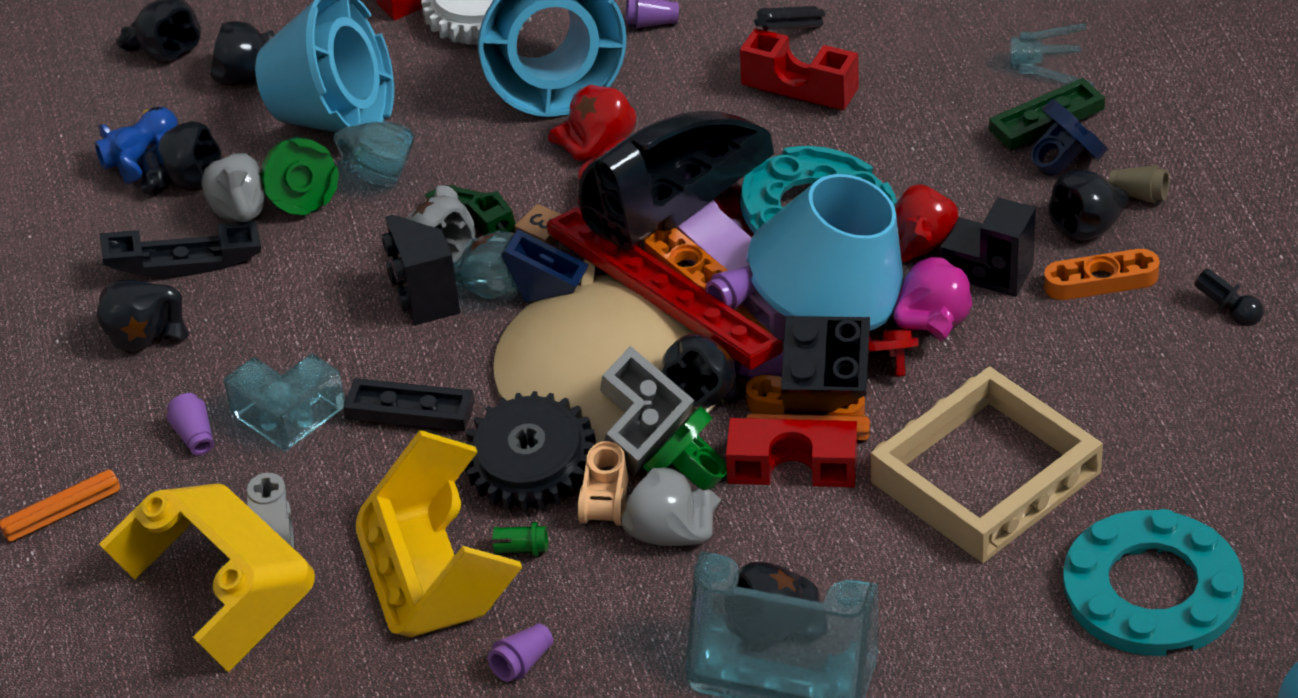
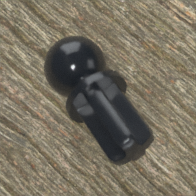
M1207 268L1195 280V287L1220 305L1217 310L1221 312L1225 306L1231 309V317L1237 324L1253 326L1261 321L1264 314L1262 303L1252 295H1238L1236 291L1240 287L1239 284L1233 287Z

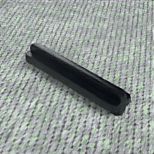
M816 6L762 8L757 11L758 18L754 20L756 27H762L763 30L818 28L824 24L822 18L826 16V13L823 9H818Z

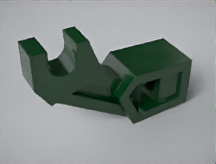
M447 185L457 193L458 200L469 211L474 221V226L484 236L492 235L487 238L491 243L515 232L514 225L516 223L513 211L498 191L483 193L455 187V185ZM436 189L426 193V199L434 197Z

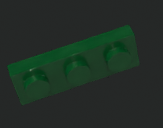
M1080 78L989 118V131L1011 151L1041 138L1053 125L1041 111L1051 99L1056 100L1078 120H1081L1104 110L1105 97L1088 81Z

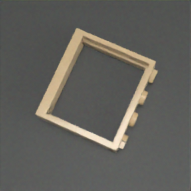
M989 366L977 376L966 380L963 386L948 397L938 400L933 408L922 416L908 422L900 432L889 440L879 443L870 453L871 483L983 564L1101 473L1103 443ZM990 404L1063 455L979 518L909 468L907 464Z

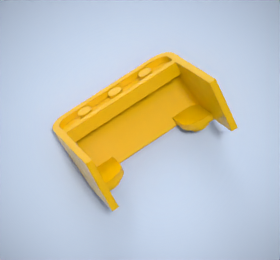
M422 430L418 431L361 506L356 519L357 537L388 628L392 633L406 637L418 636L481 618L492 608L495 601L522 569L520 561L462 546L454 555L445 529L458 516L461 509V499L455 481L478 452L475 446Z
M216 483L155 491L148 495L99 545L134 580L191 524L197 527L230 559L218 571L213 581L214 594L224 606L193 638L229 673L311 590L315 581L314 570L293 547L223 484Z

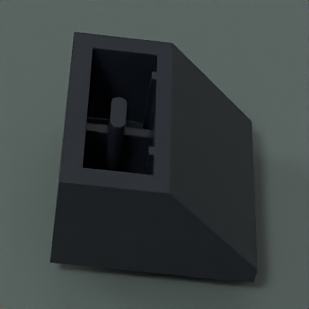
M396 215L385 216L388 233L381 234L386 256L392 257L391 262L387 263L386 267L392 287L399 285L396 293L401 311L409 310L414 326L460 314L453 258L442 230Z
M786 316L781 382L785 414L827 415L867 395L870 317Z

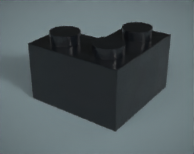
M997 197L983 223L959 217L942 246L941 258H944L951 265L962 269L970 285L1017 297L1033 268L1036 207Z

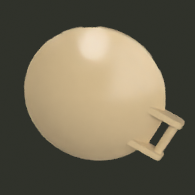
M584 258V262L589 264L574 293L533 301L510 322L497 345L493 370L495 385L500 399L505 398L507 401L514 399L516 393H521L523 397L531 396L533 391H537L540 397H546L549 393H554L555 401L557 402L567 398L569 399L571 409L579 406L583 417H589L591 428L594 429L596 443L605 441L606 433L625 414L622 409L600 391L602 375L630 346L660 371L663 355L668 348L682 336L696 333L610 275H598L599 268ZM713 405V406L710 407V408H704V410L709 414V411H710L715 405Z

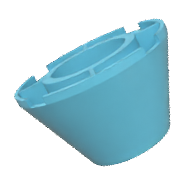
M314 0L261 47L255 65L257 86L266 108L277 120L287 124L358 138H367L380 133V131L374 130V128H379L385 118L391 117L393 109V70L382 33L375 35L367 19L372 14L360 0Z
M493 0L483 17L478 37V53L481 68L494 91L512 107L528 114L545 117L569 114L573 95L579 89L589 84L610 87L620 71L626 50L625 23L621 11L614 0ZM550 7L568 9L570 15L569 30L566 38L556 50L537 58H527L517 54L519 31L530 16Z
M832 174L818 179L756 230L746 254V262H749L753 273L751 281L754 287L768 304L785 317H870L871 331L884 325L894 316V308L904 281L896 211L892 201L885 192L865 179L847 174Z

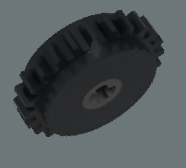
M533 391L531 396L524 397L521 393H516L514 399L507 401L505 398H501L500 405L495 408L487 406L485 408L487 415L484 418H474L476 430L467 429L466 436L468 442L465 444L475 446L478 453L465 468L470 485L476 486L480 497L488 494L491 505L494 506L501 500L505 510L508 511L513 505L520 506L522 512H527L528 508L537 506L539 511L544 510L545 504L553 502L556 506L559 505L560 498L565 494L573 497L575 495L573 488L575 484L583 485L587 454L592 446L597 443L589 417H583L579 406L571 409L569 399L564 398L557 402L555 401L554 393H549L546 397H540L537 391Z

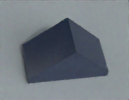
M517 229L502 255L525 303L574 293L589 264Z

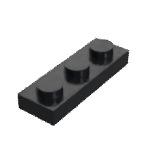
M354 378L343 410L345 419L465 431L475 399L473 390Z

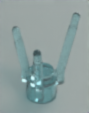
M1081 23L1038 32H1021L1020 36H1013L1011 40V66H1020V73L1035 74L1068 84L1080 79L1035 66V63H1042L1043 53L1080 52V45H1043V41L1036 40L1084 31L1087 25ZM1088 81L1094 87V83Z

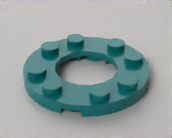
M794 146L783 148L781 155L765 160L745 175L740 195V209L746 224L755 233L762 224L783 208L780 199L784 192L794 186L807 183L813 184L818 179L832 174H847L860 177L873 183L885 192L893 205H895L897 200L888 182L882 183L872 174L873 167L863 160L831 148Z
M1169 509L1127 511L1097 521L1078 536L1070 547L1065 559L1063 592L1066 593V597L1072 607V615L1092 636L1122 651L1147 656H1166L1167 650L1191 646L1192 651L1210 644L1226 632L1234 622L1241 607L1244 576L1242 566L1233 548L1215 529ZM1148 549H1157L1158 553L1164 551L1172 552L1184 559L1186 565L1191 566L1195 572L1197 586L1194 593L1179 605L1168 609H1146L1132 605L1118 596L1111 586L1109 578L1113 564L1116 561H1120L1121 557L1125 554L1139 555L1145 553Z

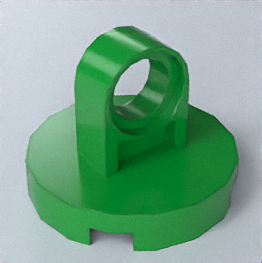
M294 137L281 141L268 152L262 163L261 180L264 194L274 206L289 214H310L311 211L317 210L320 206H325L330 202L337 189L339 173L330 152L326 147L311 139Z
M699 406L676 429L662 447L651 456L643 468L650 472L652 468H667L672 463L697 487L704 490L714 488L726 476L727 467L719 454L698 436L713 417Z

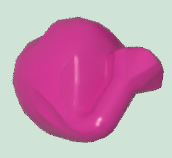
M930 257L916 263L903 281L894 308V320L898 327L911 330H926L932 333L940 342L944 341L953 326H957L965 321L972 307L970 282L962 269L951 265L944 258Z

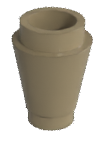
M1159 165L1111 170L1109 183L1124 189L1128 197L1155 204L1157 200H1166L1170 179L1167 169H1160Z

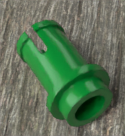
M532 522V525L529 527L493 528V539H511V542L493 543L495 555L532 552L534 557H538L540 552L548 551L547 527L539 526L538 522Z

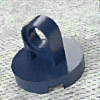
M1051 99L1041 109L1053 125L1032 148L1031 159L1044 174L1057 175L1061 173L1082 151L1086 152L1097 162L1107 152L1108 148L1090 130L1088 131L1072 113L1056 100ZM1059 148V153L1055 160L1050 163H1043V158L1049 150Z

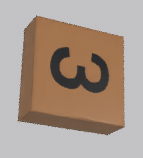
M537 204L514 225L515 233L519 229L552 245L556 239L547 233L546 222L561 214Z

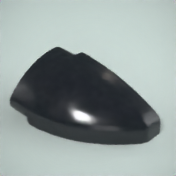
M719 111L681 113L648 125L618 143L589 164L584 170L579 184V205L583 220L600 237L622 250L631 251L657 230L667 231L679 226L774 154L771 134L767 129L740 116Z

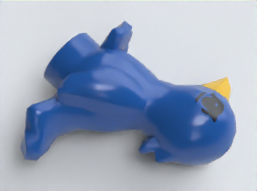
M157 106L144 110L140 120L133 126L121 127L111 131L107 125H99L100 135L103 139L95 141V149L104 170L113 167L119 168L125 184H131L133 181L139 180L143 173L139 164L146 149L149 146L153 147L169 129L178 125V120L174 113L165 107Z

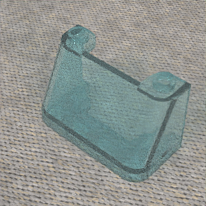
M700 552L694 567L685 667L686 679L690 687L700 693L724 698H865L879 655L878 584L859 580L839 581L830 587L824 603L737 587L739 568L734 560L724 555Z

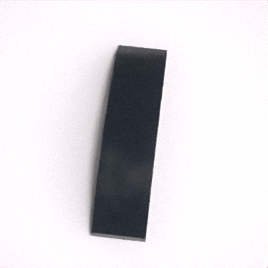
M257 222L217 224L218 236L144 242L140 240L139 230L100 233L103 265L127 273L163 277L196 275L220 270L243 262L261 252Z

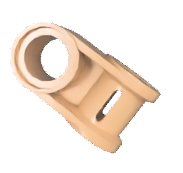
M599 442L588 451L583 485H581L579 492V523L586 524L589 520L614 521L616 526H622L621 519L626 509L629 477L624 451L615 442ZM606 466L614 467L613 469L607 471L601 470Z

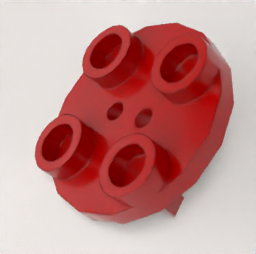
M908 329L883 331L884 339L870 340L869 337V351L887 350V356L894 357L895 375L897 377L906 376L904 348L919 346L918 337H912L911 330Z

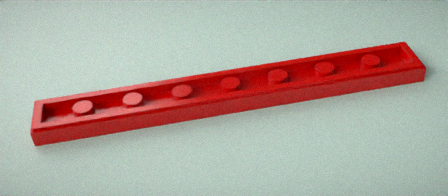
M576 207L546 222L549 235L650 301L696 334H702L719 343L733 359L748 369L752 370L782 353L781 340L638 246L631 251H625L594 233L583 220L580 208Z

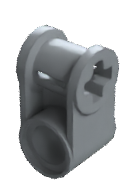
M262 473L255 476L247 486V506L294 548L291 508L286 500L284 480L274 473Z

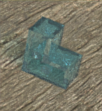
M313 353L282 375L253 357L223 379L231 414L285 452L342 410L345 403L340 371Z

